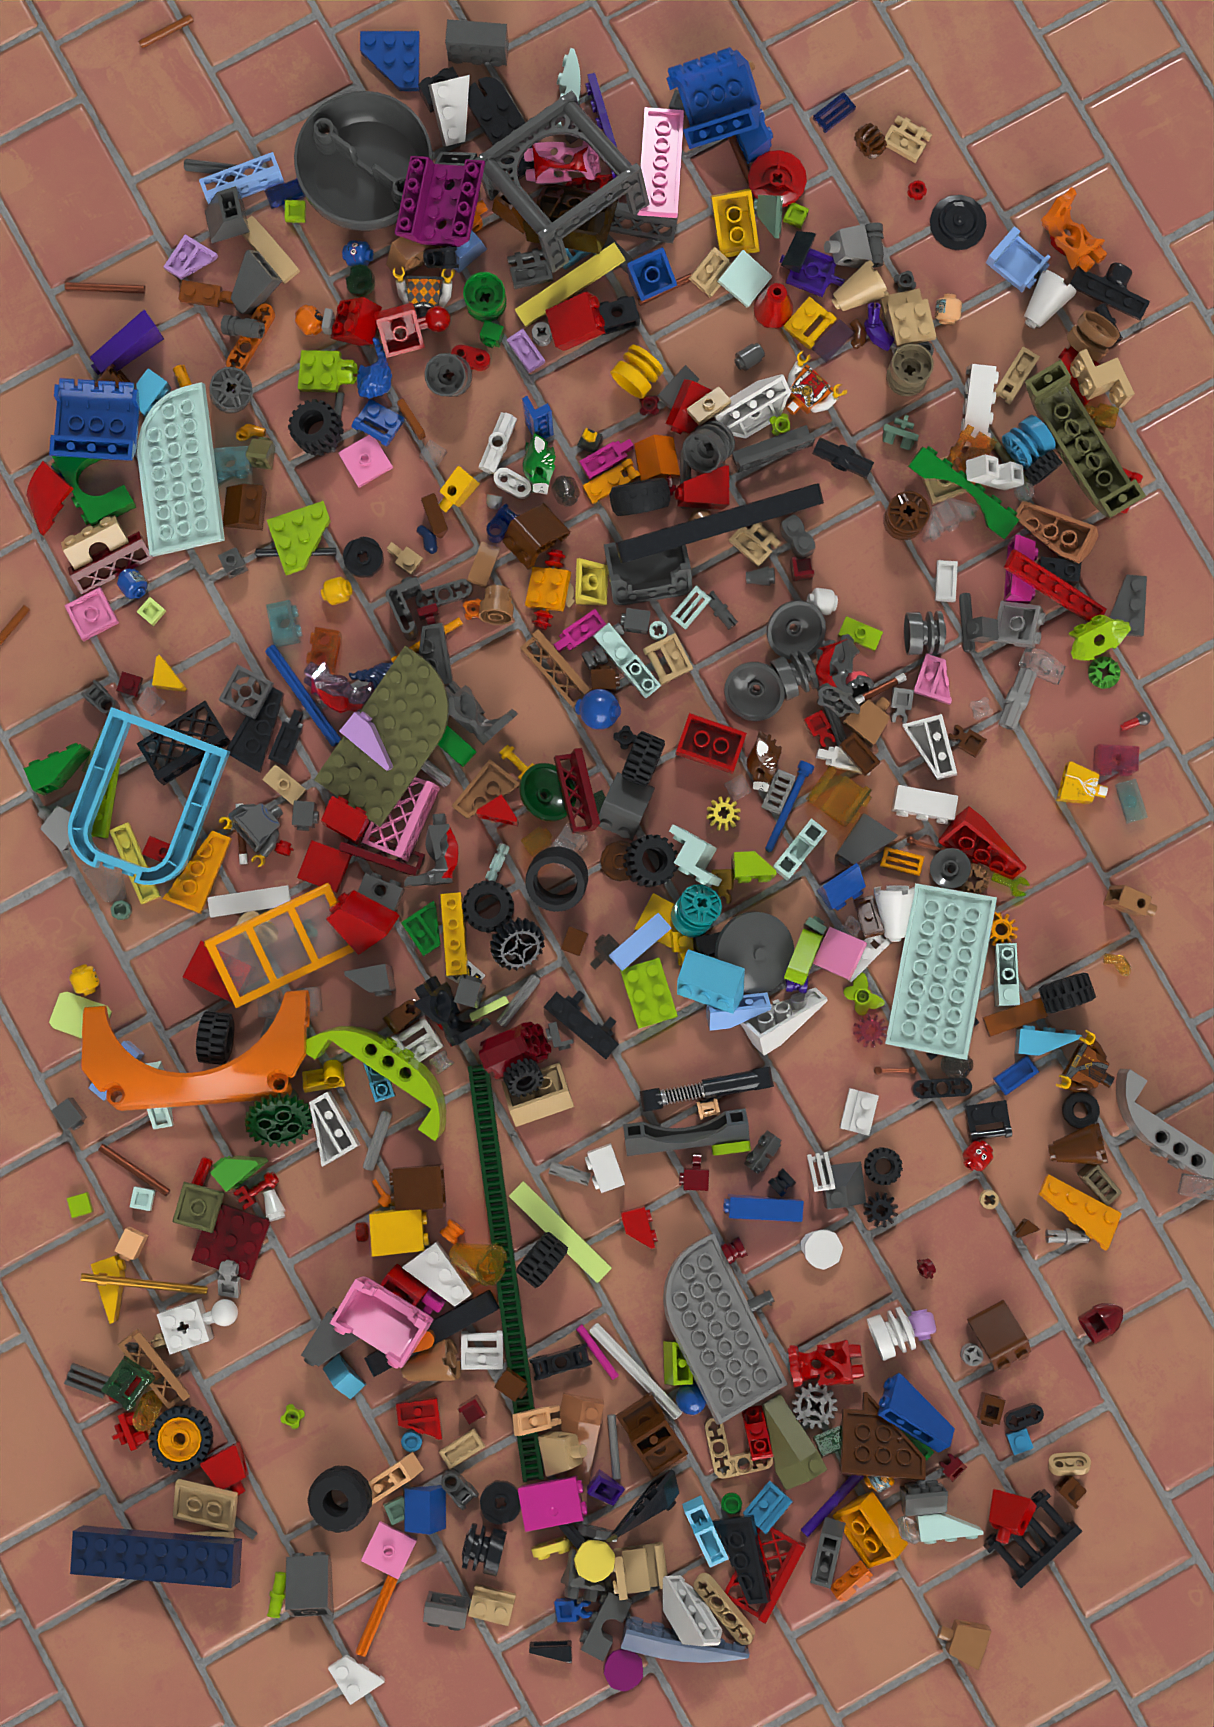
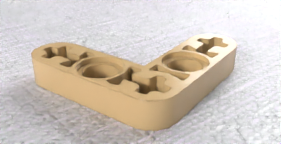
M713 1416L706 1420L705 1431L713 1468L719 1478H730L766 1470L772 1466L773 1457L767 1459L766 1464H763L762 1461L755 1462L756 1467H753L749 1451L730 1455L723 1423L717 1427L718 1436L723 1434V1437H715L710 1440V1437H714V1433L708 1427L715 1420ZM715 1442H722L725 1448L721 1453H716L713 1450ZM727 1455V1458H723L725 1466H729V1468L726 1469V1473H722L721 1470H717L720 1467L719 1459L715 1460L714 1458H721ZM739 1459H748L749 1466L746 1469L739 1468Z

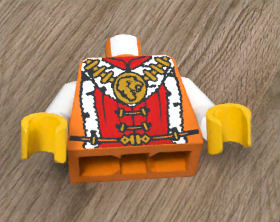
M803 351L798 353V361L795 362L788 375L787 384L791 390L788 398L792 401L786 406V409L792 415H795L800 409L806 414L828 410L838 400V396L847 394V389L839 393L838 389L842 384H837L833 388L807 364L804 366L803 364L808 362L811 356L809 354L807 359L803 360L801 358Z

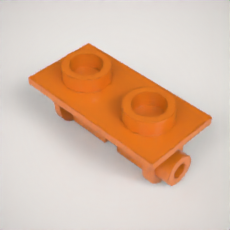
M860 1560L845 1574L835 1580L831 1585V1591L837 1600L846 1602L857 1592L853 1586L856 1584L859 1588H862L871 1580L873 1574Z

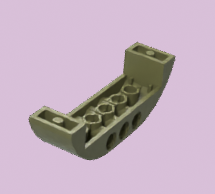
M1059 360L1025 381L1026 388L1038 418L1052 433L1056 444L1055 448L1072 476L1097 510L1107 518H1111L1144 499L1146 495L1136 479L1133 481L1129 480L1071 387L1070 380L1072 376L1062 360Z

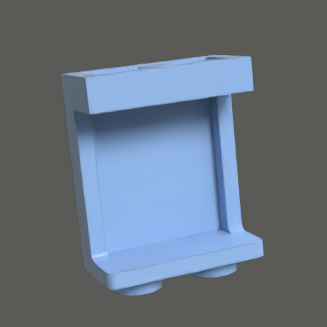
M1014 226L989 255L986 264L1020 292H1023L1026 288L1030 289L1037 281L1035 277L1039 273L1048 269L1050 266L1048 261L1051 256H1042L1018 236L1020 230Z

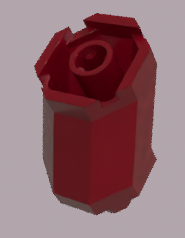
M525 1022L480 1042V1046L483 1047L479 1050L478 1055L484 1069L488 1073L493 1072L495 1074L493 1077L498 1080L503 1079V1073L507 1072V1067L511 1068V1063L517 1064L519 1059L523 1062L524 1058H527L528 1061L532 1059L537 1064L548 1059V1054L551 1053L552 1049L545 1038L542 1026L538 1023Z

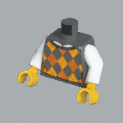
M402 266L403 273L401 275L395 273L394 267L393 275L397 278L398 296L403 304L413 303L418 318L424 317L427 311L434 306L444 308L450 300L453 283L451 279L455 275L454 269L451 270V276H447L445 273L446 269H443L442 277L405 276V279H403L405 275L404 267Z

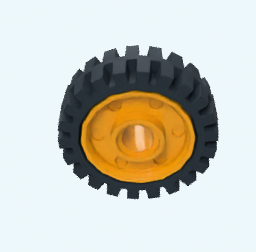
M188 1405L175 1406L163 1412L155 1420L149 1434V1447L152 1448L151 1453L153 1456H156V1461L158 1463L161 1462L163 1467H169L170 1470L174 1471L176 1469L179 1471L188 1470L199 1464L207 1456L213 1443L211 1423L209 1424L208 1417L204 1416L201 1410L198 1411L195 1407H188ZM177 1433L184 1434L186 1441L183 1443L178 1441Z

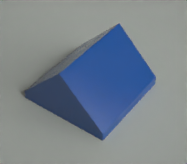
M663 247L626 263L629 280L640 301L678 286Z
M441 1485L404 1488L405 1532L430 1535L446 1529V1491Z

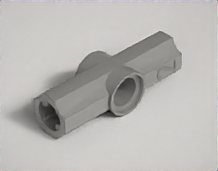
M1020 668L1014 685L1010 688L1004 704L1006 705L998 722L1001 727L1010 730L1016 729L1022 711L1025 710L1031 696L1029 693L1037 676L1034 671L1027 668Z

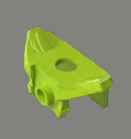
M1097 615L1091 619L1092 621L1075 626L1074 630L1068 633L1069 636L1075 639L1071 650L1073 659L1082 661L1094 660V656L1100 655L1110 648L1115 649L1131 631L1129 622L1118 619L1113 620L1105 615ZM1102 634L1104 638L1094 643V638Z

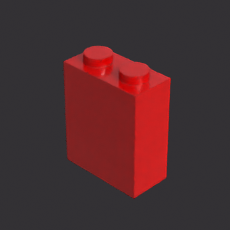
M586 291L545 310L556 348L566 351L605 333V321L602 315H600L598 308L600 303L595 295Z

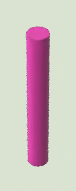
M582 1324L578 1326L576 1331L584 1342L587 1343L589 1349L612 1380L619 1376L585 1327Z

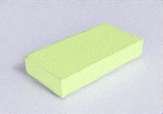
M503 996L470 1013L469 1016L474 1022L508 1005L510 1002L507 997Z

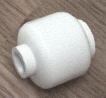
M815 588L812 594H808L807 602L815 605L823 615H830L837 608L838 597L833 590Z

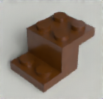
M651 1392L616 1415L627 1432L631 1445L652 1477L688 1455L686 1448L676 1435L672 1423Z

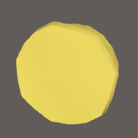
M589 1540L582 1543L574 1557L578 1575L593 1583L602 1581L614 1570L615 1554L606 1542Z

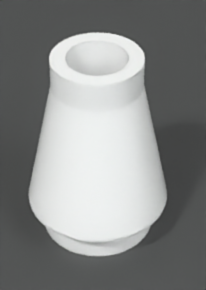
M275 1189L264 1192L265 1213L269 1221H276L285 1217L284 1212L286 1210L278 1198Z

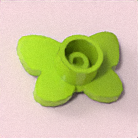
M863 972L853 980V986L844 988V996L849 1000H854L855 1010L859 1015L864 1016L869 1008L877 1009L885 1004L881 997L870 993L871 991L868 990V980Z

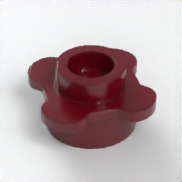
M645 396L643 399H639L641 415H657L659 413V408H657L659 398L657 396Z
M928 1258L922 1261L920 1259L917 1260V1269L920 1275L926 1279H932L934 1277L933 1274L936 1273L933 1262Z

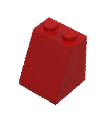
M352 890L348 894L342 893L336 899L337 902L329 908L330 913L326 920L359 955L387 936L400 915L365 895Z

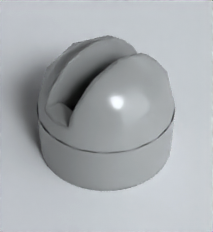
M487 494L486 504L490 509H498L502 504L503 497Z

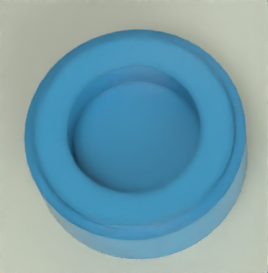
M408 1430L401 1439L402 1447L408 1452L419 1450L423 1442L422 1435L415 1432V1430Z

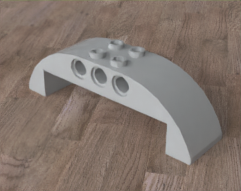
M1120 1069L1116 1079V1098L1122 1118L1129 1129L1138 1139L1151 1147L1150 1152L1158 1157L1168 1158L1167 1163L1173 1167L1214 1179V1154L1137 1104L1135 1100L1144 1088L1147 1080L1131 1069Z

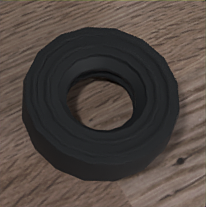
M1075 1092L1064 1100L1062 1114L1070 1126L1081 1129L1094 1124L1098 1120L1100 1106L1091 1094ZM1083 1102L1088 1106L1089 1112L1086 1117L1078 1118L1074 1115L1073 1108L1076 1103Z

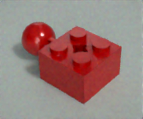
M413 303L374 312L386 358L425 348L421 330L429 328L433 332H443L449 327L451 321L449 312L441 306L430 308L426 315L421 318H417Z

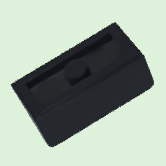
M796 231L781 266L800 273L816 234Z

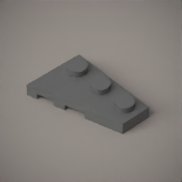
M444 623L422 626L419 655L435 668L444 684H449L454 680Z

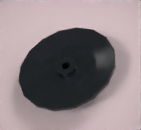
M951 195L940 200L933 208L930 217V229L934 238L942 246L952 250H966L976 245L984 236L987 226L986 214L981 205L974 199L964 195Z

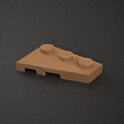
M489 759L453 803L452 807L466 819H469L476 815L477 809L501 794L504 797L517 789L519 782Z

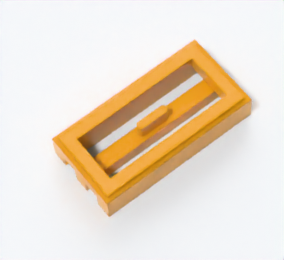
M884 847L879 867L920 876L925 856ZM889 852L919 860V863H914L898 859L895 857L887 856V854ZM886 860L916 867L917 871L887 864Z

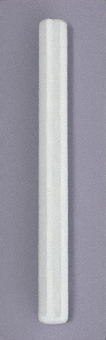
M599 1323L594 1324L589 1332L648 1393L651 1392L658 1404L673 1419L680 1417L682 1411L678 1408L677 1404Z

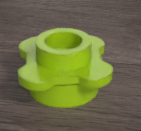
M782 413L780 416H772L769 421L772 424L773 435L778 436L780 433L790 431V421L787 414Z
M289 1404L286 1406V1412L281 1416L280 1420L283 1424L291 1426L292 1429H297L300 1426L301 1418L305 1416V1412L302 1409L298 1410L293 1404Z

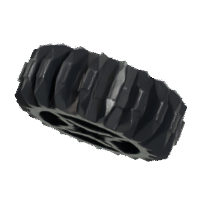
M517 917L515 922L512 919L509 920L508 924L502 922L503 927L501 929L496 928L497 934H492L493 940L490 941V952L495 962L502 968L506 967L509 971L512 968L517 971L519 967L525 970L527 964L532 966V961L538 960L537 955L543 954L541 948L545 947L543 942L545 939L540 927L533 921H529L526 918L521 920L519 917Z

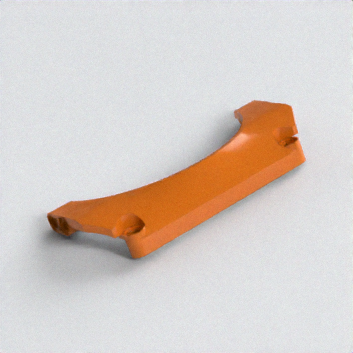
M309 991L285 992L280 1009L267 1032L241 1056L219 1067L193 1073L168 1072L139 1061L127 1052L117 1039L110 1024L107 1006L85 1007L82 1024V1071L100 1092L107 1090V1101L120 1111L261 1100V1097L269 1099L270 1094L275 1098L278 1093L281 1094V1097H285L286 1094L290 1096L293 1088L289 1082V1077L295 1076L306 1056V1028H309L310 1025ZM285 1083L283 1089L277 1090L280 1084ZM121 1095H122L121 1100L118 1101V1102H115V1101H116V1098H117L118 1096H121Z

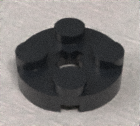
M360 537L351 540L343 551L344 564L354 576L371 578L383 565V551L372 538ZM364 552L367 553L368 560L360 562L358 555H363Z
M495 1480L483 1490L480 1497V1507L483 1516L489 1522L499 1525L511 1522L518 1516L521 1505L518 1489L512 1483L504 1480ZM503 1497L505 1498L504 1502L507 1504L499 1508L495 1499Z

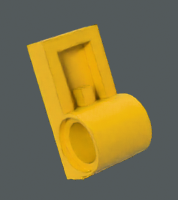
M338 1060L326 1061L323 1064V1069L302 1072L304 1093L345 1086L344 1067Z

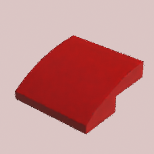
M311 840L297 878L319 887L329 883L332 891L338 893L352 855Z

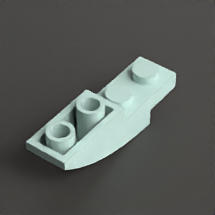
M570 48L569 54L564 56L562 64L564 70L563 73L558 75L557 85H559L560 97L572 90L580 105V67L575 50ZM561 122L556 125L557 128H562Z
M607 623L593 635L604 649L606 655L645 699L661 686L610 623Z

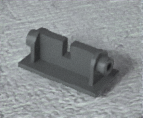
M767 1130L759 1138L754 1150L747 1155L744 1164L757 1174L760 1171L763 1172L770 1162V1159L765 1157V1155L768 1153L774 1156L781 1146L782 1140Z

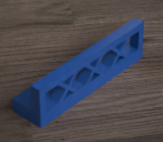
M528 396L522 398L525 424L532 437L534 433H537L544 439L554 435L552 410L548 403L535 410Z

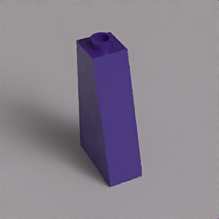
M143 310L90 356V359L93 361L91 367L97 375L102 374L110 364H114L116 366L114 370L119 371L160 343L164 338L147 312Z

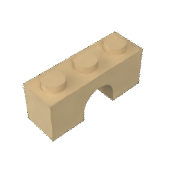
M114 515L103 518L100 523L94 526L84 528L81 533L75 536L70 535L61 542L63 552L76 570L93 561L89 551L92 544L102 542L108 546L110 551H113L129 543L125 531Z

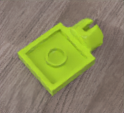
M301 350L298 390L304 392H338L340 385L356 383L357 377H354L353 374H358L357 364L354 360H343L340 351Z

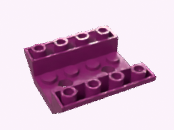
M410 156L395 234L424 245L460 247L470 240L485 161L465 159L464 166L435 164L429 157ZM455 182V186L451 190H447L448 184ZM442 221H447L446 226L443 229H439V224Z

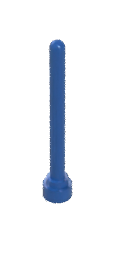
M800 760L797 766V773L799 774L765 847L767 852L773 851L805 778L812 774L815 768L810 763Z

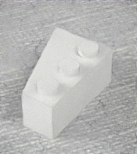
M331 1091L309 1102L322 1167L361 1145Z
M438 1241L402 1267L453 1306L458 1305L473 1293L472 1288Z

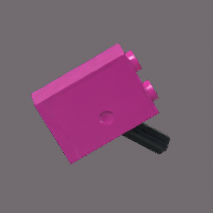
M577 1475L520 1486L518 1494L525 1532L558 1526L576 1549H579L582 1543L586 1542V1539L572 1523L583 1521L585 1515L588 1514L586 1502H582L581 1493H584L582 1480H578Z

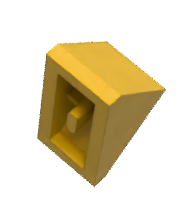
M161 655L156 656L152 685L157 689L181 692L188 690Z

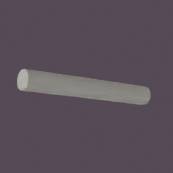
M609 1414L607 1418L613 1479H620L616 1415Z

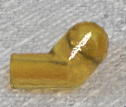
M1104 954L1103 962L1105 964L1114 965L1124 977L1130 975L1131 966L1124 956Z

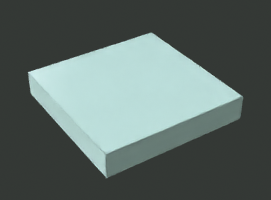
M742 250L717 282L747 308L773 276L748 253Z

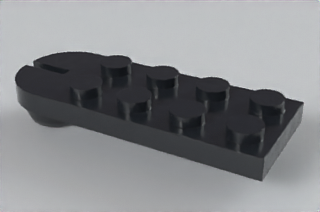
M483 77L478 79V85L476 82L471 84L468 92V107L492 146L526 123L504 86L497 79ZM480 89L484 90L487 96L484 97ZM524 155L518 166V180L526 176V170L534 169V161L525 162ZM509 158L503 164H511L514 162V159Z

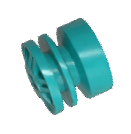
M702 884L686 888L672 907V924L677 931L685 936L700 937L704 935L721 914L722 904L720 897L713 889Z

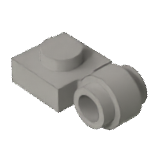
M226 1260L220 1264V1275L218 1278V1295L239 1298L241 1294L240 1277H236L239 1272V1264H236L235 1261Z

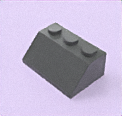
M381 964L344 971L346 977L366 991L374 993L375 996L392 995L391 991L396 990L393 970L390 965Z

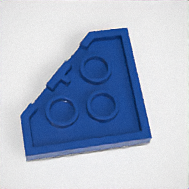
M360 31L361 54L370 60L375 68L384 77H387L399 91H419V31Z

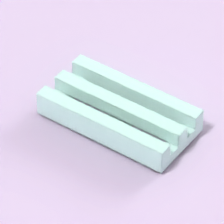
M696 585L670 617L684 629H687L712 598ZM697 592L699 594L683 615L678 618L677 615ZM702 598H704L705 600L702 602V604L697 608V610L692 614V616L687 620V622L684 623L683 620L688 616V614L693 610V608L698 604V602Z

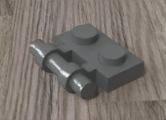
M534 248L530 252L514 253L515 255L507 256L509 264L517 263V266L510 268L514 289L553 281L552 272L548 268L546 260H540L541 257H545L543 249L538 250V248ZM534 259L533 263L523 265V261Z

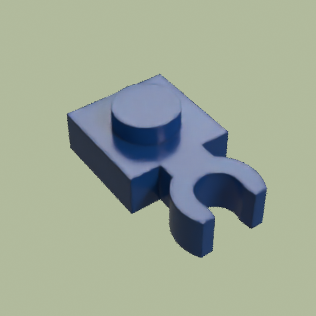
M560 1598L554 1601L558 1623L577 1622L580 1617L587 1619L593 1614L592 1611L587 1612L584 1609V1606H589L591 1601L583 1600L580 1604H577V1599Z

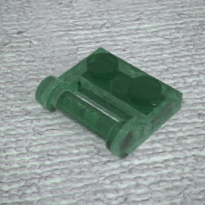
M124 1356L101 1391L122 1404L125 1410L132 1411L136 1406L138 1398L145 1388L154 1381L155 1377L151 1372ZM135 1377H140L141 1381L130 1397L125 1395L124 1393Z

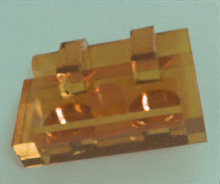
M969 424L964 431L960 432V438L955 446L950 448V454L947 457V460L951 463H954L955 459L959 457L961 461L957 467L966 471V460L985 454L989 455L997 441L980 431L975 438L972 437L971 433L975 428ZM968 441L971 445L964 454L961 450Z

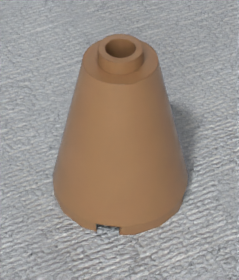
M444 1339L431 1348L412 1356L404 1367L401 1368L402 1376L408 1381H455L461 1376V1361L456 1360L455 1354L459 1353L452 1339Z

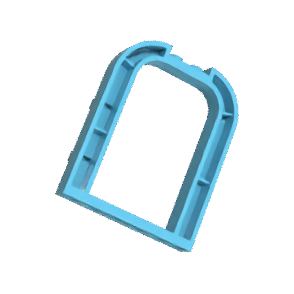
M111 707L69 818L68 837L74 852L82 861L94 868H99L100 863L103 862L102 866L114 870L115 867L123 869L122 873L133 877L136 874L134 883L154 885L174 879L185 869L191 858L230 751ZM131 723L205 751L168 852L160 864L151 868L142 867L101 851L94 844L91 835L92 826Z

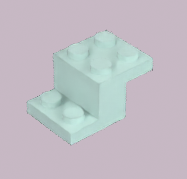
M673 824L669 832L674 834L673 839L684 844L674 861L679 866L678 870L686 875L696 876L695 880L709 887L712 885L719 886L722 879L705 870L717 848Z

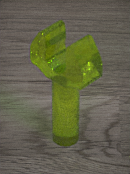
M993 873L991 877L992 881L1009 887L1012 891L1011 895L1014 897L1026 896V893L1018 890L1019 884L1026 887L1030 886L1029 882L1023 877L1011 880L996 873Z

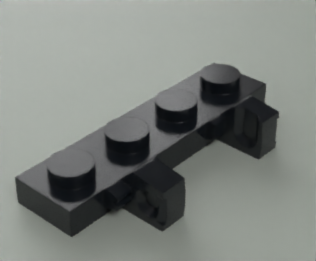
M579 990L573 998L569 995L564 998L556 992L544 1008L603 1058L607 1059L619 1045V1043L611 1038L613 1032L610 1030L617 1021L610 1016L603 1026L600 1023L596 1025L579 1011L581 1008L578 1004L585 997V994Z

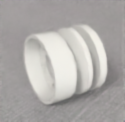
M900 1306L895 1308L897 1318H894L890 1310L887 1311V1322L883 1320L880 1314L867 1318L869 1330L883 1361L896 1356L894 1347L896 1345L899 1346L903 1353L907 1352L904 1342H907L911 1350L916 1349L912 1325Z

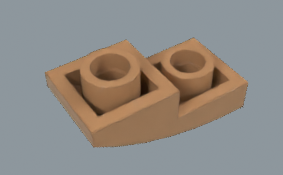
M481 541L467 579L468 582L486 588L500 551L499 547Z

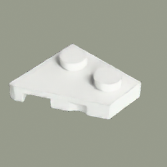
M345 1655L328 1667V1670L350 1705L385 1682L383 1676L380 1675L379 1677L371 1672L368 1667L358 1664L355 1659L348 1655Z

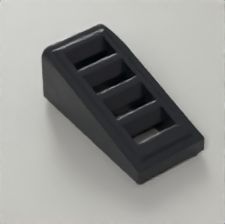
M572 1641L530 1642L529 1653L572 1663Z

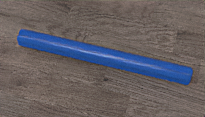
M275 645L269 646L265 652L330 745L333 747L338 745L341 738L277 647Z

